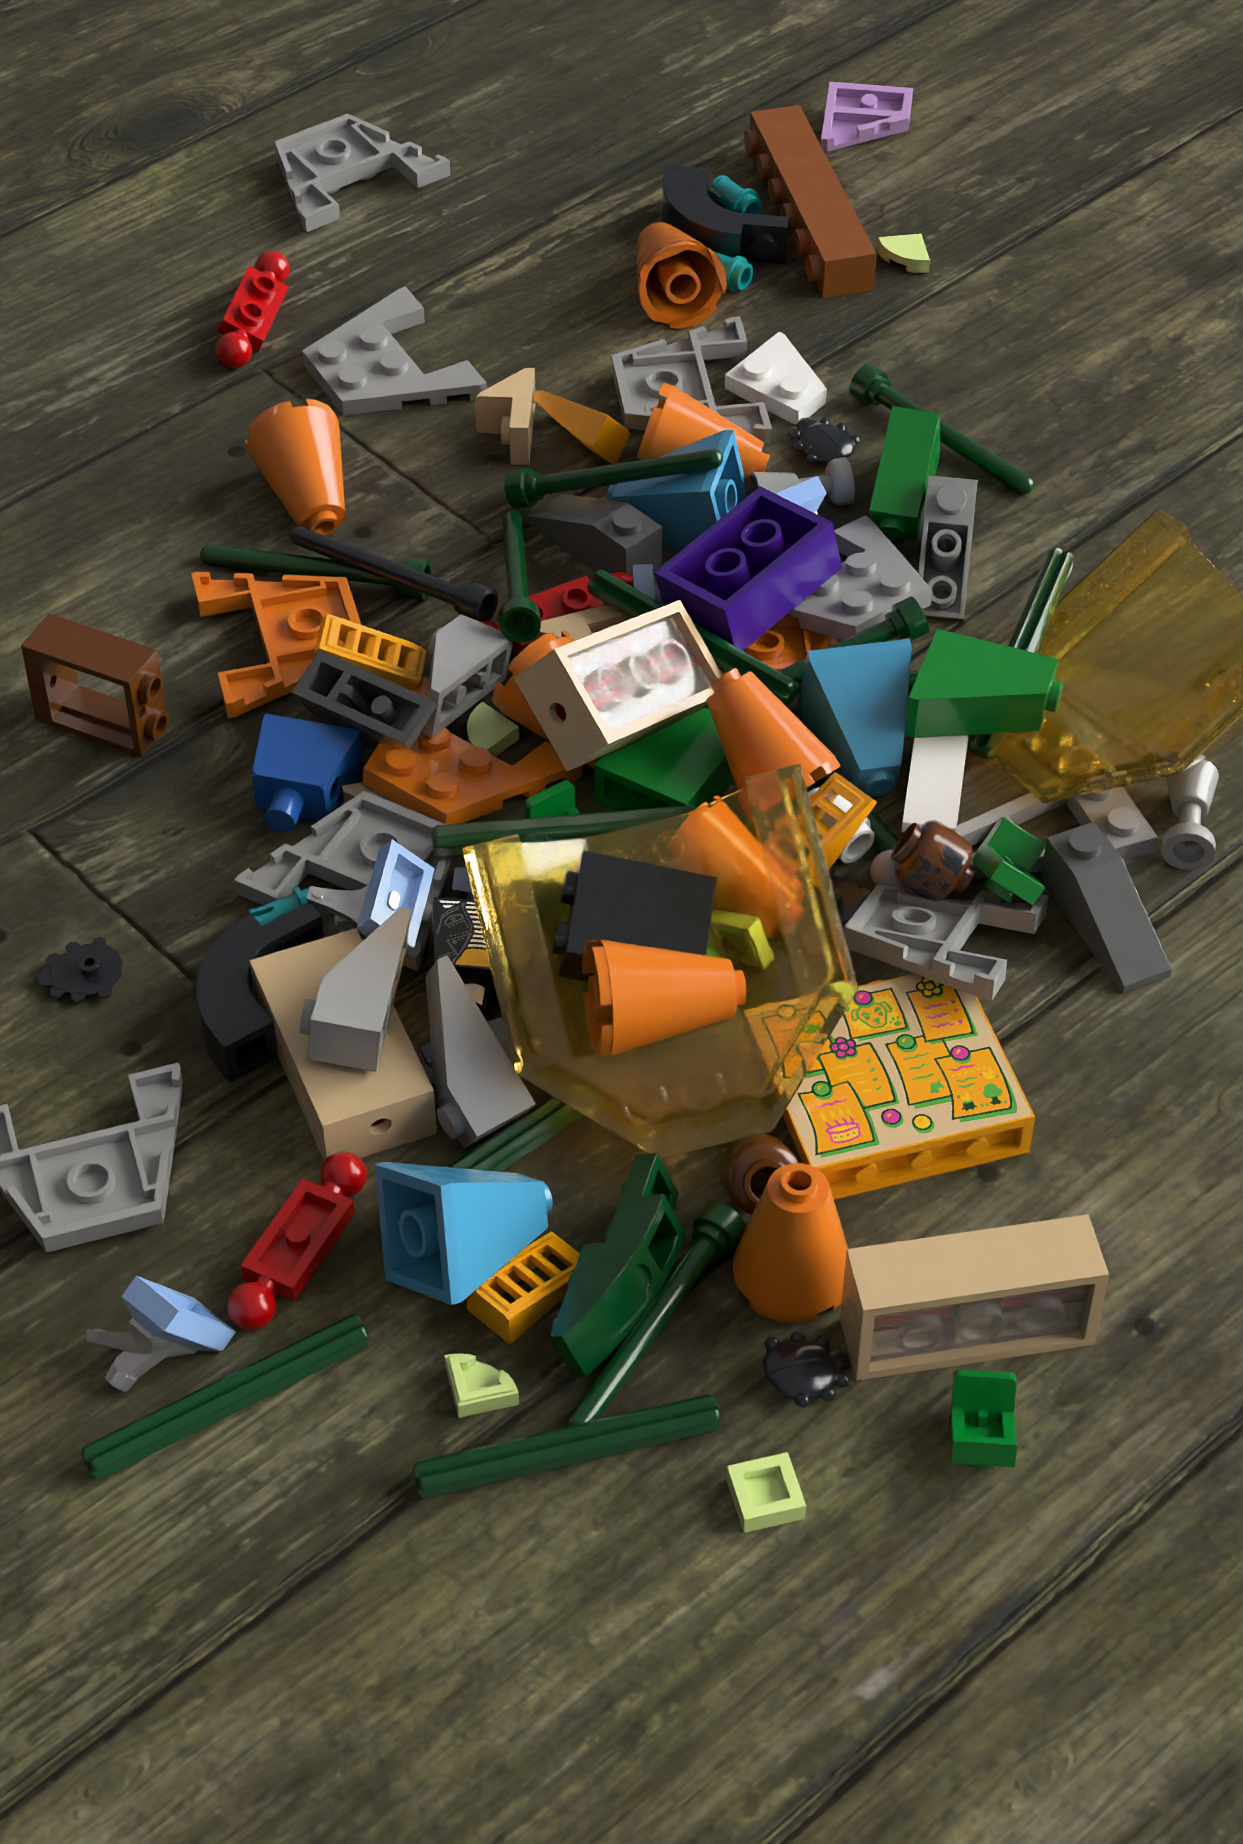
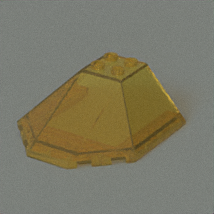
M1159 508L1059 600L1037 652L1038 654L1059 659L1056 680L1064 682L1058 710L1056 713L1047 711L1040 731L1003 733L994 756L989 758L991 763L1043 804L1181 774L1243 735V595L1190 542L1193 536L1185 524Z
M801 764L744 777L745 788L689 813L585 839L521 843L519 835L516 834L462 848L517 1075L644 1152H657L660 1159L733 1142L748 1134L773 1132L858 990ZM583 850L717 877L706 955L730 959L734 970H742L744 973L746 1002L744 1005H737L735 1017L611 1057H595L596 1051H592L589 1043L583 992H588V982L559 977L561 955L551 953L558 919L567 921L570 905L560 903L566 869L577 870Z

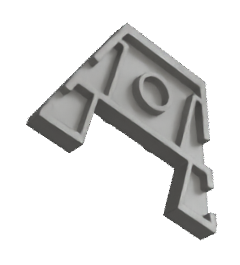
M350 114L342 115L274 141L279 166L301 225L306 232L340 219L339 204L329 194H333L341 187L353 182L371 179L377 173L395 167L417 188L450 176V161L439 154L435 157V160L422 154L421 146L410 141L404 144L396 143L390 140L388 131Z
M406 286L396 290L302 350L304 367L343 416L402 409L403 401L426 399L430 406L447 404V396L469 394L470 401H473L480 392L487 389L486 381L468 360L423 374L391 335L425 323L424 308Z
M740 316L725 319L723 328L707 332L704 326L690 330L688 339L667 345L664 339L611 355V371L625 428L646 430L653 407H657L659 398L667 400V397L658 395L664 382L680 389L763 441L764 444H771L772 427L765 403L716 406L704 360L747 356V339Z
M863 516L834 530L839 552L848 556L846 561L841 563L842 569L786 616L799 619V626L802 629L844 640L884 621L885 614L892 611L893 604L910 596L917 600L922 609L930 606L931 587L869 517Z
M363 791L312 825V834L294 846L285 843L270 853L271 861L255 872L248 868L234 879L236 894L260 905H265L293 893L292 889L297 887L307 874L316 876L346 890L361 889L370 883L379 849L393 839L435 869L414 949L405 954L403 966L418 971L422 966L433 927L434 897L441 898L452 857L438 858L435 856L432 846V830L436 825L447 824Z
M876 885L845 925L843 947L978 998L992 1001L1005 981L1007 960L960 951L977 924L1035 934L1046 916L1048 895L1041 894L1034 905L1028 902H1000L1001 897L992 891H980L974 900L947 899L946 896L940 901H932L907 886Z
M179 1063L128 1075L139 1121L21 1150L18 1149L8 1104L0 1105V1191L46 1253L164 1223L183 1087Z

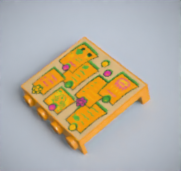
M910 974L888 980H875L866 985L840 991L822 992L813 997L783 1004H770L760 1009L746 1012L745 1052L746 1054L757 1053L802 1163L817 1168L825 1175L834 1200L1030 1152L1035 1115L976 996L920 975Z

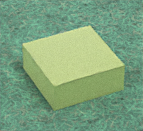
M788 1452L727 1466L726 1480L744 1533L805 1519L806 1504Z

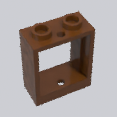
M50 613L21 645L36 721L141 758L155 741H159L165 735L169 725V714L166 711L163 693L164 680L162 674H160L156 649ZM76 670L123 686L126 701L80 686Z

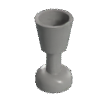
M846 457L833 459L828 462L825 475H820L818 478L826 494H828L830 500L835 505H851L855 498V485L851 465ZM751 472L749 476V492L751 494L761 486L776 494L813 477L798 479L795 473Z
M1181 758L1173 762L1166 772L1173 813L1179 818V824L1169 828L1163 835L1161 854L1170 866L1183 870H1196L1209 865L1214 859L1216 852L1214 836L1206 827L1201 825V819L1209 812L1219 773L1211 762L1202 758Z

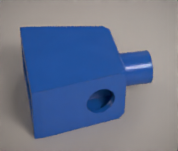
M265 713L252 770L256 808L261 812H266L264 819L270 828L278 832H290L295 828L298 818L318 822L338 808L343 801L342 786L354 784L364 768L361 730Z

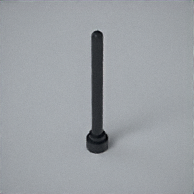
M295 526L289 532V540L296 546L454 605L456 612L476 621H490L495 614L498 605V592L495 588L479 582L465 583L462 586H458L302 526Z

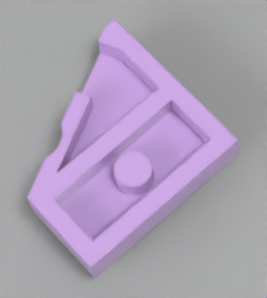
M829 82L821 136L823 151L828 152L908 131L913 88Z

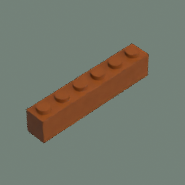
M800 105L750 112V130H745L744 132L746 153L748 156H753L756 161L758 178L760 181L765 180L771 204L778 206L780 216L789 217L788 230L792 235L795 254L797 256L802 255L809 282H815L823 299L874 291L876 252Z

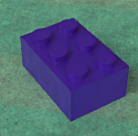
M760 486L660 567L654 574L663 605L666 606L680 600L692 622L744 651L842 569V564L831 521Z

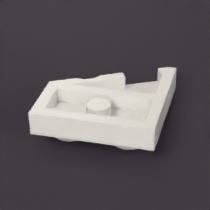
M781 332L775 334L725 374L726 390L751 403L764 402L767 411L795 425L801 418L810 417L826 404L827 388L785 334Z

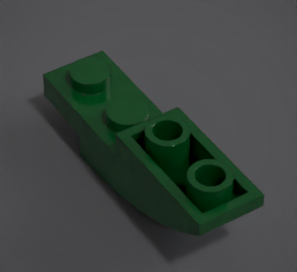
M657 1152L636 1154L629 1176L622 1185L621 1198L613 1221L607 1227L605 1242L583 1244L575 1269L570 1273L568 1289L559 1314L553 1320L550 1337L555 1349L562 1355L574 1377H586L631 1332L664 1285L685 1239L686 1234L673 1212L679 1192Z

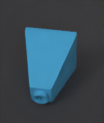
M734 430L720 431L663 455L670 456L717 449L723 455V463L720 467L611 485L608 489L607 500L629 503L662 526V545L677 551L683 550L749 496Z
M910 639L807 651L798 703L799 714L812 733L836 756L835 758L840 764L838 769L846 780L871 796L885 795L893 791L897 787L902 766L912 650Z
M393 1162L374 1164L385 1280L447 1304L454 1305L464 1301L548 1228L547 1215L552 1210L553 1201L551 1192L544 1181L518 1173Z

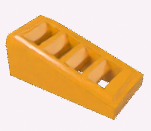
M543 390L536 391L533 399L545 412L593 453L607 462L617 463L631 434L627 428L605 413Z
M328 613L321 620L314 650L315 655L321 650L409 690L416 688L421 681L427 652L424 648L407 640ZM338 639L345 642L344 648L337 645Z
M834 772L774 835L766 848L790 876L815 890L877 802ZM838 795L853 804L846 813L833 804ZM825 813H828L837 820L831 829L820 821ZM813 830L822 836L816 844L807 839ZM801 848L807 854L801 860H798L795 855Z
M549 1232L526 1246L466 1298L467 1310L511 1345L564 1299L568 1289L570 1273L575 1269L580 1253L555 1233ZM553 1254L569 1268L561 1271L546 1258ZM538 1267L551 1279L545 1282L533 1273L532 1270ZM523 1280L533 1290L528 1293L517 1283ZM507 1292L516 1301L510 1304L502 1296Z

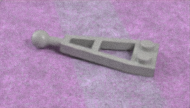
M1109 766L1061 778L959 824L956 829V833L968 840L973 846L986 839L1001 817H1005L1019 825L1066 804L1081 826L1094 821L1123 860L1155 852L1158 836ZM1045 849L1029 873L1042 871ZM893 850L881 852L872 861L870 876L875 886H907L895 876L894 868L896 862L891 859ZM971 861L970 866L976 869L973 878L988 877Z

